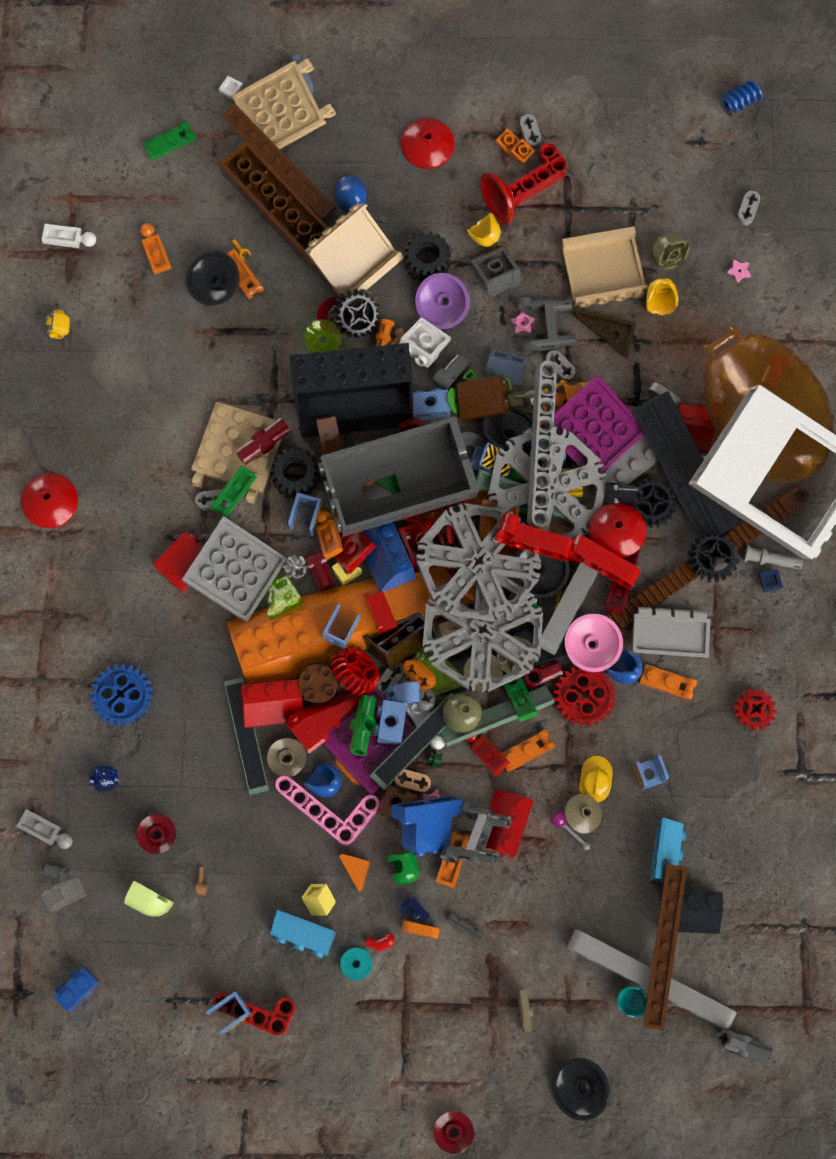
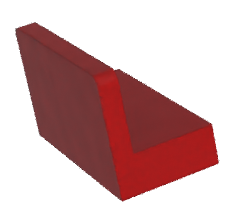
M383 591L371 596L368 593L364 594L366 604L379 634L397 628L398 625Z

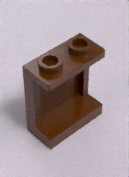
M496 375L457 383L460 419L465 423L474 422L473 419L497 414L509 415V409L511 408L510 400L507 398L509 386L507 380L502 376Z

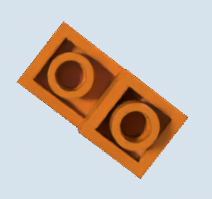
M508 128L494 142L521 164H524L535 152L523 138L520 140Z

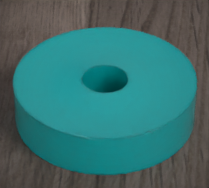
M361 948L347 950L340 961L342 973L348 979L354 981L365 979L370 974L373 966L371 956ZM355 960H358L360 962L359 968L353 967V962Z

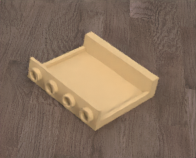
M357 203L353 205L346 216L342 215L335 221L337 224L332 228H326L322 232V236L318 240L317 238L312 240L308 244L309 247L305 250L340 298V293H344L347 296V289H350L352 293L354 288H358L359 291L361 289L366 291L404 258L400 251L394 249L365 209L367 207L366 204Z
M635 227L562 239L561 249L574 307L580 306V308H585L595 303L601 305L612 300L623 301L629 297L640 298L647 294L649 287L645 284L635 241Z

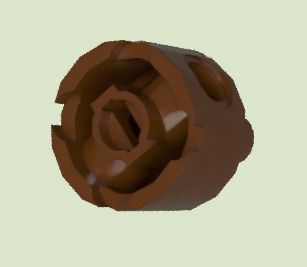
M314 662L302 671L299 678V689L307 701L323 703L335 695L338 680H335L336 676L332 674L333 669L327 663Z
M388 786L387 790L383 793L377 813L381 816L386 814L388 819L399 823V820H395L391 815L392 805L420 801V799L408 792L403 795L398 789Z

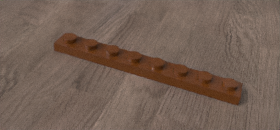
M235 103L222 115L322 220L329 216L336 206Z
M666 864L643 1027L663 1031L687 867Z

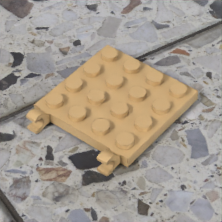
M305 59L298 65L296 61H293L232 96L236 105L279 149L326 124L325 118L336 115L331 104L319 109L302 73L314 70L309 59Z
M216 402L191 468L192 472L195 473L192 479L193 486L200 488L204 476L229 483L242 465L258 477L249 488L245 498L247 503L254 504L257 493H264L271 474V468H273L272 462L276 460L283 438L276 442L272 450L266 454H260L247 465L239 459L235 451L249 442L257 431L265 430L277 420Z

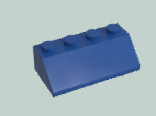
M393 522L361 531L376 545L365 559L379 592H385L416 580L414 568Z

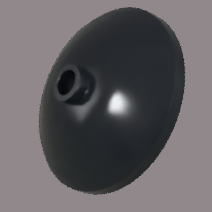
M208 251L199 255L191 263L186 276V285L190 295L199 303L207 306H216L228 301L236 292L240 281V272L236 262L228 254L221 251Z
M511 407L509 415L497 414L485 417L482 428L483 434L490 444L508 451L505 442L509 441L510 438L532 432L533 418L526 412ZM532 440L522 444L524 452L531 449Z
M519 549L514 557L527 558L528 554L526 550ZM538 554L541 559L540 564L543 572L530 593L535 595L534 598H547L555 595L565 586L569 577L568 560L562 561ZM513 578L516 584L522 588L524 587L523 580Z
M577 1057L563 1062L557 1068L552 1079V1093L556 1104L563 1113L575 1120L586 1121L596 1118L606 1109L610 1099V1085L605 1072L599 1065L589 1059ZM584 1083L588 1084V1089L585 1088Z

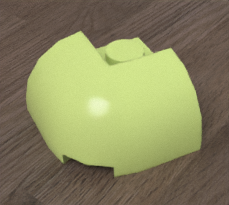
M133 881L124 901L131 908L151 917L167 913L174 904L172 901Z

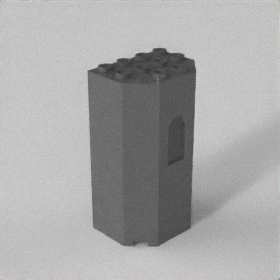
M456 416L320 456L321 462L318 463L320 475L325 477L326 480L324 481L327 499L331 498L329 501L332 516L337 517L335 518L338 533L342 532L343 537L477 497L479 492ZM396 475L401 492L376 500H367L362 496L361 490L366 483Z

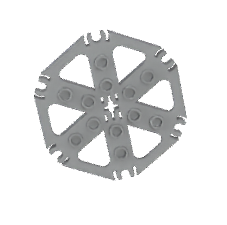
M554 427L549 521L541 529L549 531L554 507L574 526L571 532L561 535L569 538L576 534L585 536L586 534L584 533H589V529L586 526L587 523H590L594 513L602 507L607 479H600L607 476V474L598 473V468L604 465L598 464L595 466V463L601 462V460L575 435L568 431V436L565 438L566 429L562 430L561 435H557V427ZM532 432L510 438L509 441L505 442L508 451L500 448L496 453L487 496L495 494V496L488 498V501H496L497 505L493 508L509 510L528 504L531 458L522 450V444L532 440ZM573 445L587 458V464L561 473L566 447ZM508 464L527 483L505 490L501 489L498 483L502 466ZM541 479L536 480L538 485H544ZM591 484L595 485L597 492L593 508L591 510L585 509L567 491ZM535 498L539 505L543 504L540 498ZM534 517L538 524L542 523L540 517Z
M468 503L459 504L458 509L460 512L458 513L454 512L453 508L450 507L448 514L446 509L419 541L417 550L424 552L423 555L417 554L416 564L432 601L434 602L438 598L436 606H439L442 602L446 603L445 613L449 611L450 607H453L449 615L494 621V618L499 620L498 612L502 611L508 617L509 610L512 614L538 582L540 574L535 573L533 569L541 568L539 555L527 551V558L498 554L505 544L497 542L495 537L502 514L508 512L506 509ZM473 515L492 517L497 521L495 527L482 542L472 522L471 517ZM445 525H450L456 534L461 548L433 544V538ZM484 555V557H483V559H482V564H483V565L478 564V565H476L475 568L473 569V567H474V565H475V561H476L475 559L478 560L479 558H481V557ZM433 565L459 569L442 590L435 587L429 573V567ZM496 575L521 579L524 582V587L513 600H507ZM475 582L486 604V609L483 611L465 609L459 604V601Z
M497 575L500 586L515 595L522 589L521 586L507 577ZM475 582L473 584L476 587L475 610L483 611L486 609V604ZM448 583L438 587L437 589L442 590ZM529 592L512 614L509 610V616L506 617L504 612L500 611L498 612L499 620L494 618V621L449 615L453 607H450L449 611L445 613L446 603L442 602L439 606H436L437 600L433 602L429 598V605L426 603L423 648L425 647L424 653L433 652L434 654L428 658L429 662H433L431 666L467 690H469L470 682L472 683V691H475L477 684H481L483 687L482 692H485L486 684L489 685V692L528 674L529 670L533 669V666L528 661L534 660L538 662L541 654L543 612L539 614L542 610L541 607L537 609L532 607L533 604L537 603V599L534 598L535 595ZM459 602L462 608L469 609ZM435 615H442L461 629L435 640L432 637L433 617ZM525 622H531L534 626L532 646H525L505 631ZM484 626H486V631L488 633L486 634L485 632H483L482 634H480V629L478 627L483 628ZM472 647L470 673L467 676L460 675L445 664V660L448 657ZM491 649L513 662L516 666L515 670L497 679L490 676Z

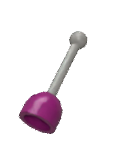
M561 810L550 820L555 827H564L583 845L584 850L590 849V844L585 843L567 825L565 814Z

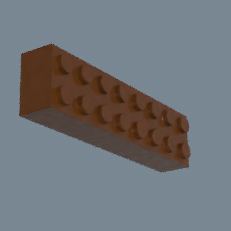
M246 140L219 162L221 173L316 274L319 269L305 250L309 247L308 244L316 238L318 240L322 236V232L328 226Z

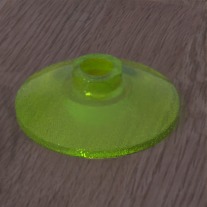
M314 321L305 331V345L311 353L338 350L341 344L340 330H337L335 328L336 325L331 321ZM321 336L326 338L324 343L319 341Z

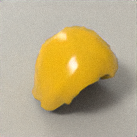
M493 213L486 215L485 218L472 226L470 230L467 229L469 237L483 247L492 246L499 240L501 234L500 226Z
M658 278L649 285L646 298L647 311L659 315L671 314L679 301L676 286L668 278Z

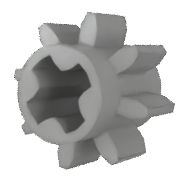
M296 555L288 557L285 562L286 565L283 566L289 578L293 576L296 579L304 576L308 568L303 556L298 558Z

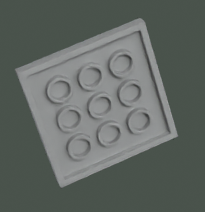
M223 516L181 581L239 619L248 622L287 558Z

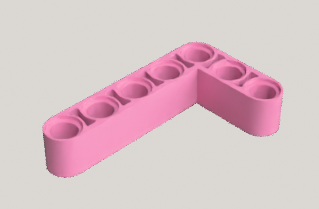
M288 776L279 777L275 785L280 795L336 841L345 846L354 842L376 815L380 804L376 796L368 795L363 798L345 822H343ZM284 781L290 783V788L286 791L280 789V784ZM304 794V802H295L296 795ZM367 801H375L376 807L373 810L367 809L365 807ZM313 806L321 808L320 813L316 816L310 814V809ZM355 816H362L364 822L361 825H355L353 823ZM327 819H335L336 825L333 828H327L325 826ZM343 831L351 833L349 840L343 841L340 838Z

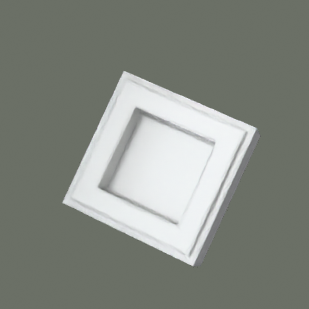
M227 76L218 91L220 94L234 100L232 96L241 91L243 83Z

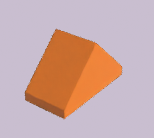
M345 854L339 855L358 892L362 891L370 862Z

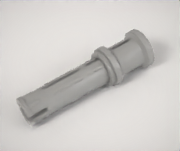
M746 545L743 561L745 562L749 560L759 562V565L768 563L801 570L803 565V558L768 552L766 548L757 549Z

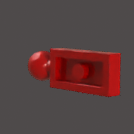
M478 734L465 739L467 743L473 744L470 749L496 776L511 763L484 735L479 738Z

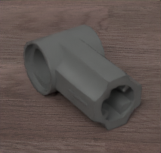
M457 354L445 368H441L435 374L432 381L443 390L448 389L449 391V389L454 387L457 379L469 367V363L465 358Z

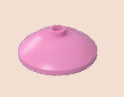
M587 614L579 617L569 626L565 635L564 645L567 656L575 666L588 672H600L610 668L619 659L623 649V638L618 626L611 619L600 614ZM590 641L595 643L594 648L589 647Z

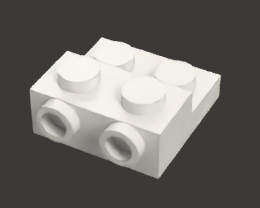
M421 317L403 335L399 344L409 343L410 356L415 359L416 364L428 368L450 342L451 337Z

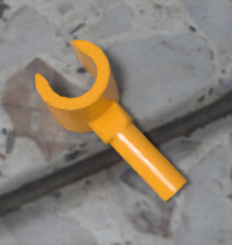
M234 239L232 243L238 249L240 257L243 259V261H245L244 257L242 256V254L244 253L248 254L251 258L250 251L248 249H243L236 241V239Z

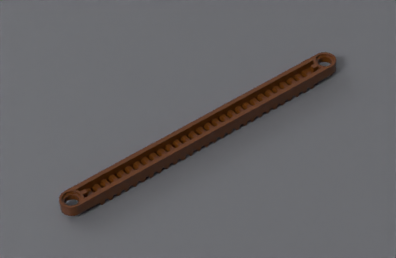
M796 487L761 511L780 523L808 502L810 498L809 492L803 487ZM802 493L804 501L799 502L795 500L794 494ZM745 521L726 534L725 540L732 539L733 542L730 545H737V549L734 550V552H737L764 533ZM712 544L704 550H711ZM719 546V550L727 556L725 550ZM714 551L710 556L713 562L717 558L715 557L716 555H714ZM700 560L701 564L707 568V563ZM686 561L646 590L627 602L624 615L611 612L606 617L611 619L621 631L633 623V614H637L638 607H651L654 609L698 579L701 574L699 573L695 576L694 572L696 569L689 568L693 563Z

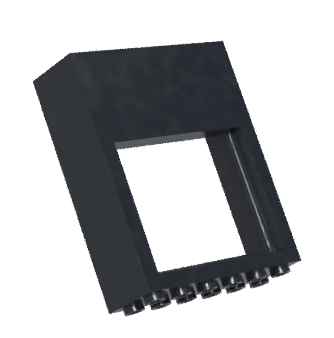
M409 343L289 355L293 395L302 438L319 436L316 419L331 416L336 418L339 434L398 428L399 423L413 418V375Z

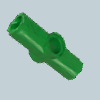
M360 696L356 718L350 722V729L353 733L350 753L353 755L365 756L367 754L370 733L375 731L376 721L373 715L376 698L373 696Z

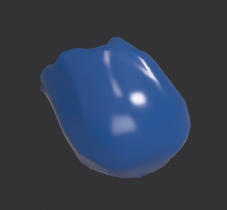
M348 176L342 177L337 181L335 195L339 207L349 213V209L353 205L366 203V186L360 178Z
M626 649V651H622L616 663L604 671L615 681L629 685L641 676L642 661L638 655Z
M328 762L318 764L306 778L304 786L319 797H331L341 787V773Z

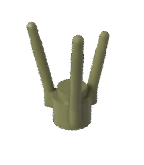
M531 390L508 393L511 407L533 415V411L520 408V406H523V398H534V393L524 394Z

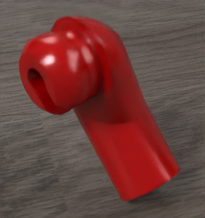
M387 933L385 937L379 940L368 936L365 946L382 952L394 945L395 936L392 933Z

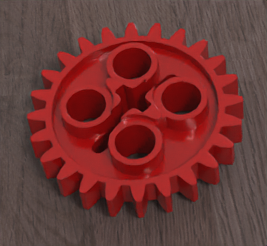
M572 666L571 673L566 670L564 671L565 678L559 676L558 679L561 684H555V687L559 690L553 691V694L558 696L554 699V702L559 703L555 709H562L560 717L566 715V722L572 719V726L580 722V728L583 727L584 723H587V726L590 728L592 722L596 726L599 724L598 719L604 722L606 720L604 714L611 715L608 708L614 709L615 707L610 702L616 701L617 698L611 696L616 693V690L610 689L614 682H607L610 676L603 677L604 671L599 673L588 672L580 668L576 671ZM580 678L585 679L587 686H579L577 680ZM573 685L578 691L571 689L570 686ZM600 690L603 693V697L596 698L593 695V691ZM588 693L587 698L583 700L581 698L582 694ZM567 694H573V695H575L576 701H575V702H569V701H567L566 695H567ZM593 702L598 703L599 707H596ZM582 706H590L592 712L590 714L584 713Z

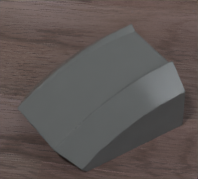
M504 246L471 260L477 276L490 295L496 296L507 289L516 287L521 280L520 269Z

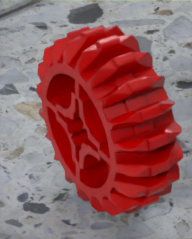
M347 646L346 649L342 648L335 653L331 660L332 664L330 667L333 669L332 674L336 676L335 680H338L340 685L345 687V691L349 690L351 694L356 693L357 696L369 694L380 681L379 668L375 666L376 662L372 661L371 656L366 655V651L362 652L360 648L356 649L354 646Z

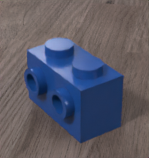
M83 967L81 970L77 968L70 975L72 979L67 984L62 983L55 990L57 993L54 996L55 1000L67 1012H72L101 983L87 968Z

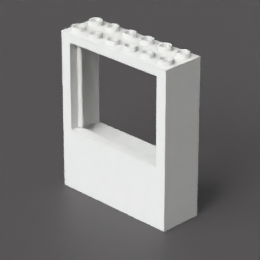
M761 385L750 387L689 482V485L803 559L816 558L822 550L820 548L824 541H828L832 535L831 530L836 525V498L808 542L748 502L796 428L836 453V435Z

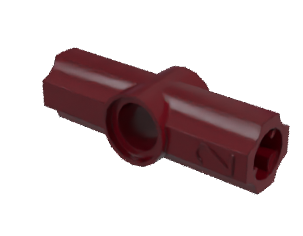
M280 418L265 430L257 431L249 442L235 452L239 459L247 465L260 454H266L272 450L276 442L289 434L291 430L286 422Z

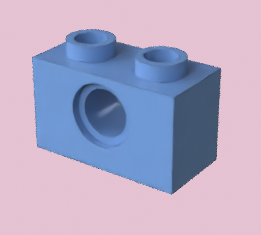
M436 388L430 392L423 390L415 391L413 393V418L427 420L450 417V406L447 400L448 389ZM427 401H433L435 404L433 406H427L425 403Z
M383 700V705L378 706L377 717H381L380 725L376 724L374 736H378V743L401 745L407 703ZM392 719L395 725L387 726L385 720Z

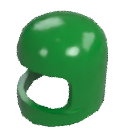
M413 852L386 856L387 863H393L396 873L391 875L395 883L408 884L418 878L419 867L416 855H413Z

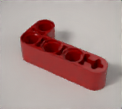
M551 143L542 145L539 156L542 166L508 185L513 191L514 207L565 176L567 163L555 145ZM555 167H560L562 170H556ZM545 176L547 179H540L539 177ZM530 185L531 188H525L524 186Z
M512 513L502 514L495 540L499 543L562 561L569 559L573 540L569 537L519 523V517Z
M576 534L571 538L573 543L568 559L569 563L577 564L581 562L621 586L629 589L633 588L640 573V569L583 535Z
M218 993L215 995L212 1001L213 1006L218 1004V999L228 997L229 994ZM236 998L228 1002L232 1004L233 1000H235L231 1013L228 1012L230 1009L228 1006H222L217 1010L236 1019L241 1017L236 1013V1008L240 1005ZM282 998L278 1001L273 1013L245 1002L252 1015L243 1022L273 1035H283L287 1031L296 1009L295 1002L290 998ZM285 1001H289L292 1005L291 1011L288 1013H284L281 1010V1004ZM259 1012H262L265 1016L262 1024H257L254 1020L255 1015ZM277 1020L282 1021L284 1025L281 1032H275L273 1029V1023Z

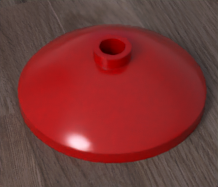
M422 118L412 122L404 130L401 137V150L404 157L409 163L422 169H434L444 165L451 158L455 148V139L451 129L442 121L433 118Z
M486 172L480 178L483 199L495 219L500 224L507 225L514 216L513 191L498 175Z
M46 473L33 478L26 485L21 496V507L26 518L34 525L47 529L57 528L67 523L74 516L78 507V493L73 483L66 477L56 473ZM49 494L50 498L45 500V495Z
M613 503L604 505L594 513L590 520V540L621 558L636 553L646 538V523L642 515L635 508L627 504ZM616 524H621L622 527H621V528H617L615 525H616Z

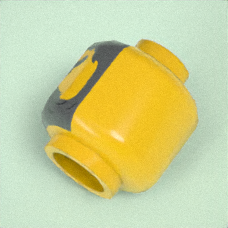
M54 310L46 316L45 331L50 337L55 339H62L69 333L70 317L64 314L65 312L62 310Z

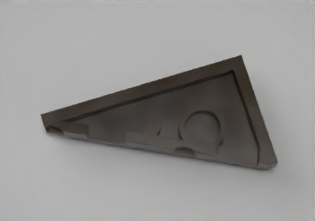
M573 307L572 315L622 356L628 357L636 326L635 322Z

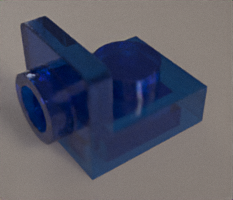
M415 897L412 900L407 898L400 904L402 907L399 910L401 914L412 907L411 913L418 921L422 919L425 922L430 918V915Z

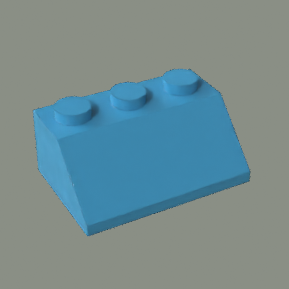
M662 818L657 822L650 881L664 883L666 864L678 866L679 861H682L684 849H681V841H685L686 829H683V823L667 818Z
M277 910L270 934L275 936L274 941L285 944V941L293 943V948L301 951L304 948L312 950V955L322 958L323 955L328 956L336 932Z

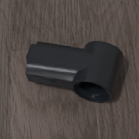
M605 483V503H641L643 498L641 487L625 486L622 483Z

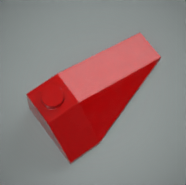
M350 691L344 692L323 703H317L301 709L297 713H293L284 723L300 744L311 753L330 737L328 733L333 727H339L341 724L340 719L344 715H349L358 706L360 696H357L356 693L351 694Z

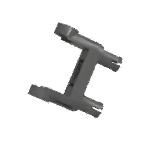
M523 297L516 300L518 310H525V312L543 311L546 339L531 340L529 343L523 344L521 346L523 355H534L539 351L558 350L562 346H576L575 334H557L555 320L556 312L572 311L571 299L555 301L553 298L533 300L530 297Z
M463 802L460 807L462 810L461 814L467 816L468 819L476 820L466 849L451 846L443 848L440 858L450 863H456L458 860L474 864L485 862L495 865L497 861L494 859L498 860V852L484 849L492 827L498 826L508 829L510 825H507V823L511 824V816L499 815L493 810L476 808L470 803Z

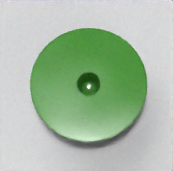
M451 388L447 394L448 404L456 415H460L458 390Z

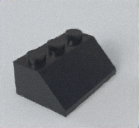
M663 889L660 891L659 911ZM684 890L678 932L720 934L723 915V892Z

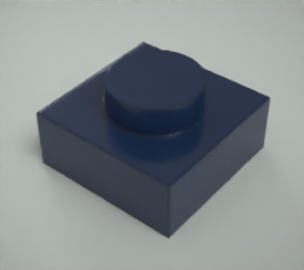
M778 569L758 574L763 593L783 588Z

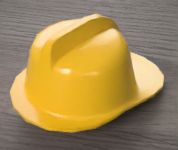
M592 756L584 762L581 770L580 792L581 794L593 797L597 802L605 800L611 790L613 771L607 759L601 756Z

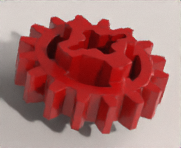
M757 688L753 693L748 689L746 691L747 695L741 693V699L735 701L738 706H735L733 710L738 711V713L734 717L741 719L738 724L744 723V729L752 727V732H754L758 727L762 731L764 725L769 727L771 725L769 721L775 720L772 714H776L777 710L772 707L776 705V702H770L772 696L766 697V691L760 694ZM753 698H758L761 701H755ZM743 704L746 708V714L743 713ZM761 705L757 712L750 715L753 708ZM765 706H767V714L765 713ZM750 719H755L758 722H752Z

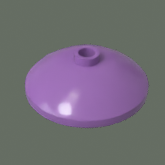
M437 273L427 277L420 284L416 293L415 304L420 317L438 329H449L461 323L466 317L470 306V296L467 287L458 277L448 273ZM445 297L449 300L447 304L443 301Z

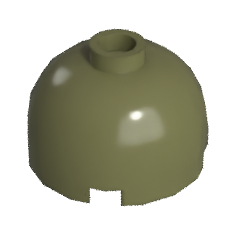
M668 232L657 238L652 248V255L655 262L663 270H670L677 267V262L681 259L683 261L686 259L690 251V245L680 234Z
M455 694L443 706V721L454 732H470L476 728L481 720V705L470 694Z

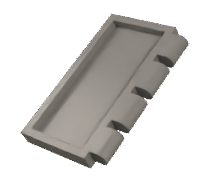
M638 607L637 614H633L631 652L709 658L711 619H707L706 611H692V618H690V610L674 609L673 616H671V609L655 608L654 615H652L651 607Z

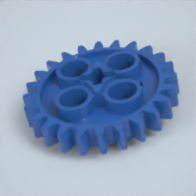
M123 663L121 669H119L118 665L115 664L114 670H111L108 666V673L100 671L102 678L95 677L98 683L91 684L95 691H91L89 694L95 696V698L90 699V702L96 704L92 709L94 711L99 710L96 715L98 717L103 716V722L109 719L111 726L115 721L118 727L121 726L122 722L128 727L130 720L136 724L135 718L138 717L142 720L141 713L148 714L145 707L152 706L148 700L154 699V697L148 693L152 692L153 688L147 687L151 681L145 680L147 677L145 673L140 675L141 670L139 668L134 671L133 665H130L127 669L125 663ZM121 678H127L126 685H118ZM111 690L112 696L109 699H104L105 691ZM120 692L124 693L125 697L123 699L118 695ZM139 692L140 697L137 700H131L132 693ZM118 705H125V710L122 713H116Z

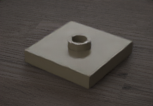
M527 989L519 990L517 996L521 1030L523 1032L532 1031L531 1017L533 1016L532 1004H529Z

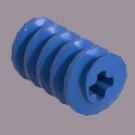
M749 80L746 84L744 83L740 87H736L734 90L723 94L721 103L724 111L729 116H732V111L738 113V108L743 110L744 104L749 107L751 105L750 101L754 104L757 102V99L762 100L763 95L759 86L754 81Z

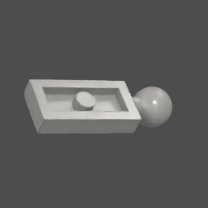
M27 809L16 826L51 846L54 841H57V845L61 849H68L73 843V839L69 834H59L62 829L61 827Z

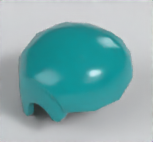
M626 987L621 990L617 997L618 1008L631 1018H638L644 1015L647 993L639 987Z

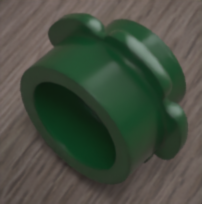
M437 749L429 753L427 763L430 764L431 768H439L443 753L438 752Z

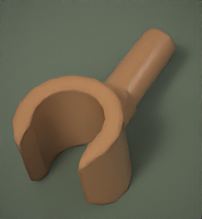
M399 328L394 332L396 338L389 345L400 342V339L405 334L403 328Z
M199 867L198 883L195 890L198 895L206 896L208 885L202 884L204 867Z

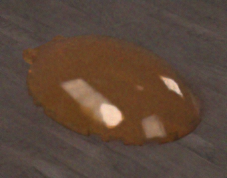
M736 326L730 328V332L712 344H706L703 347L704 352L710 359L706 364L704 373L705 402L712 424L719 436L750 387L761 385L835 434V431H833L834 417L831 414L826 392L816 375L804 361L794 354L793 350L788 349L779 341L768 336L751 333L743 337ZM735 337L737 340L735 344L717 356L714 354L715 350ZM796 428L764 479L777 483L803 481L813 476L823 467L829 458L830 449Z

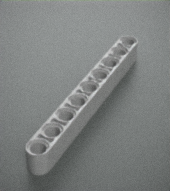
M544 361L535 372L527 524L538 529L544 527L549 521L557 368L552 361ZM543 368L547 369L550 375L545 374ZM542 387H546L549 393L543 392ZM540 405H545L548 411H543ZM540 423H543L547 430L541 429ZM538 442H543L546 448H541ZM541 460L545 467H540L537 461ZM541 479L544 485H538L536 480ZM536 497L542 500V505H539L536 502ZM535 516L540 517L542 521L541 524H538L535 521Z
M616 524V525H615L617 528H621V527H622L621 524ZM580 563L542 634L541 649L553 655L557 653L569 626L572 624L599 572Z
M575 929L567 945L568 949L648 990L651 967ZM671 978L669 1002L721 1029H730L737 1014L735 1011Z

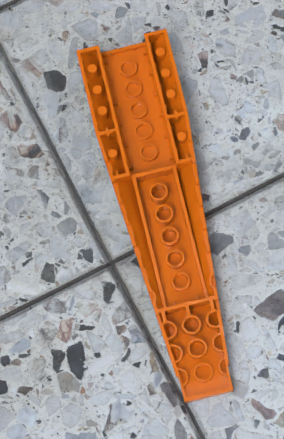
M505 545L498 554L514 557L519 548ZM435 565L429 567V573L436 588L448 583L452 579L446 567ZM419 568L414 570L416 580L383 592L396 623L418 613L425 617L426 603L429 605L428 599H431ZM507 577L508 579L514 582L512 577ZM374 578L300 596L253 612L248 622L239 618L227 621L247 685L298 678L301 676L302 671L314 662H324L331 666V660L341 648L323 640L322 635L338 604L341 605L340 611L329 633L345 641L357 615L360 614L359 624L347 646H354L356 649L360 648L362 652L366 650L367 647L363 636L369 634L370 637L379 633L364 597L366 593L371 596L379 592ZM462 597L459 601L464 606L473 603L465 597ZM435 615L433 617V620L441 617L442 615Z

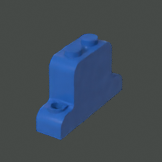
M446 796L392 805V817L395 820H399V824H403L402 845L404 849L413 851V855L424 856L425 852L439 853V850L448 848L451 842L452 817L461 814L462 810L460 807L463 804V799Z

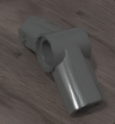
M725 1029L717 1033L716 1036L718 1046L730 1050L729 1053L744 1058L749 1057L767 1064L771 1059L773 1046Z

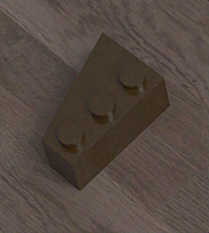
M418 613L397 622L398 627L383 634L377 633L370 637L369 634L363 636L368 652L392 671L423 648L425 617ZM432 627V637L433 639H435L436 637Z

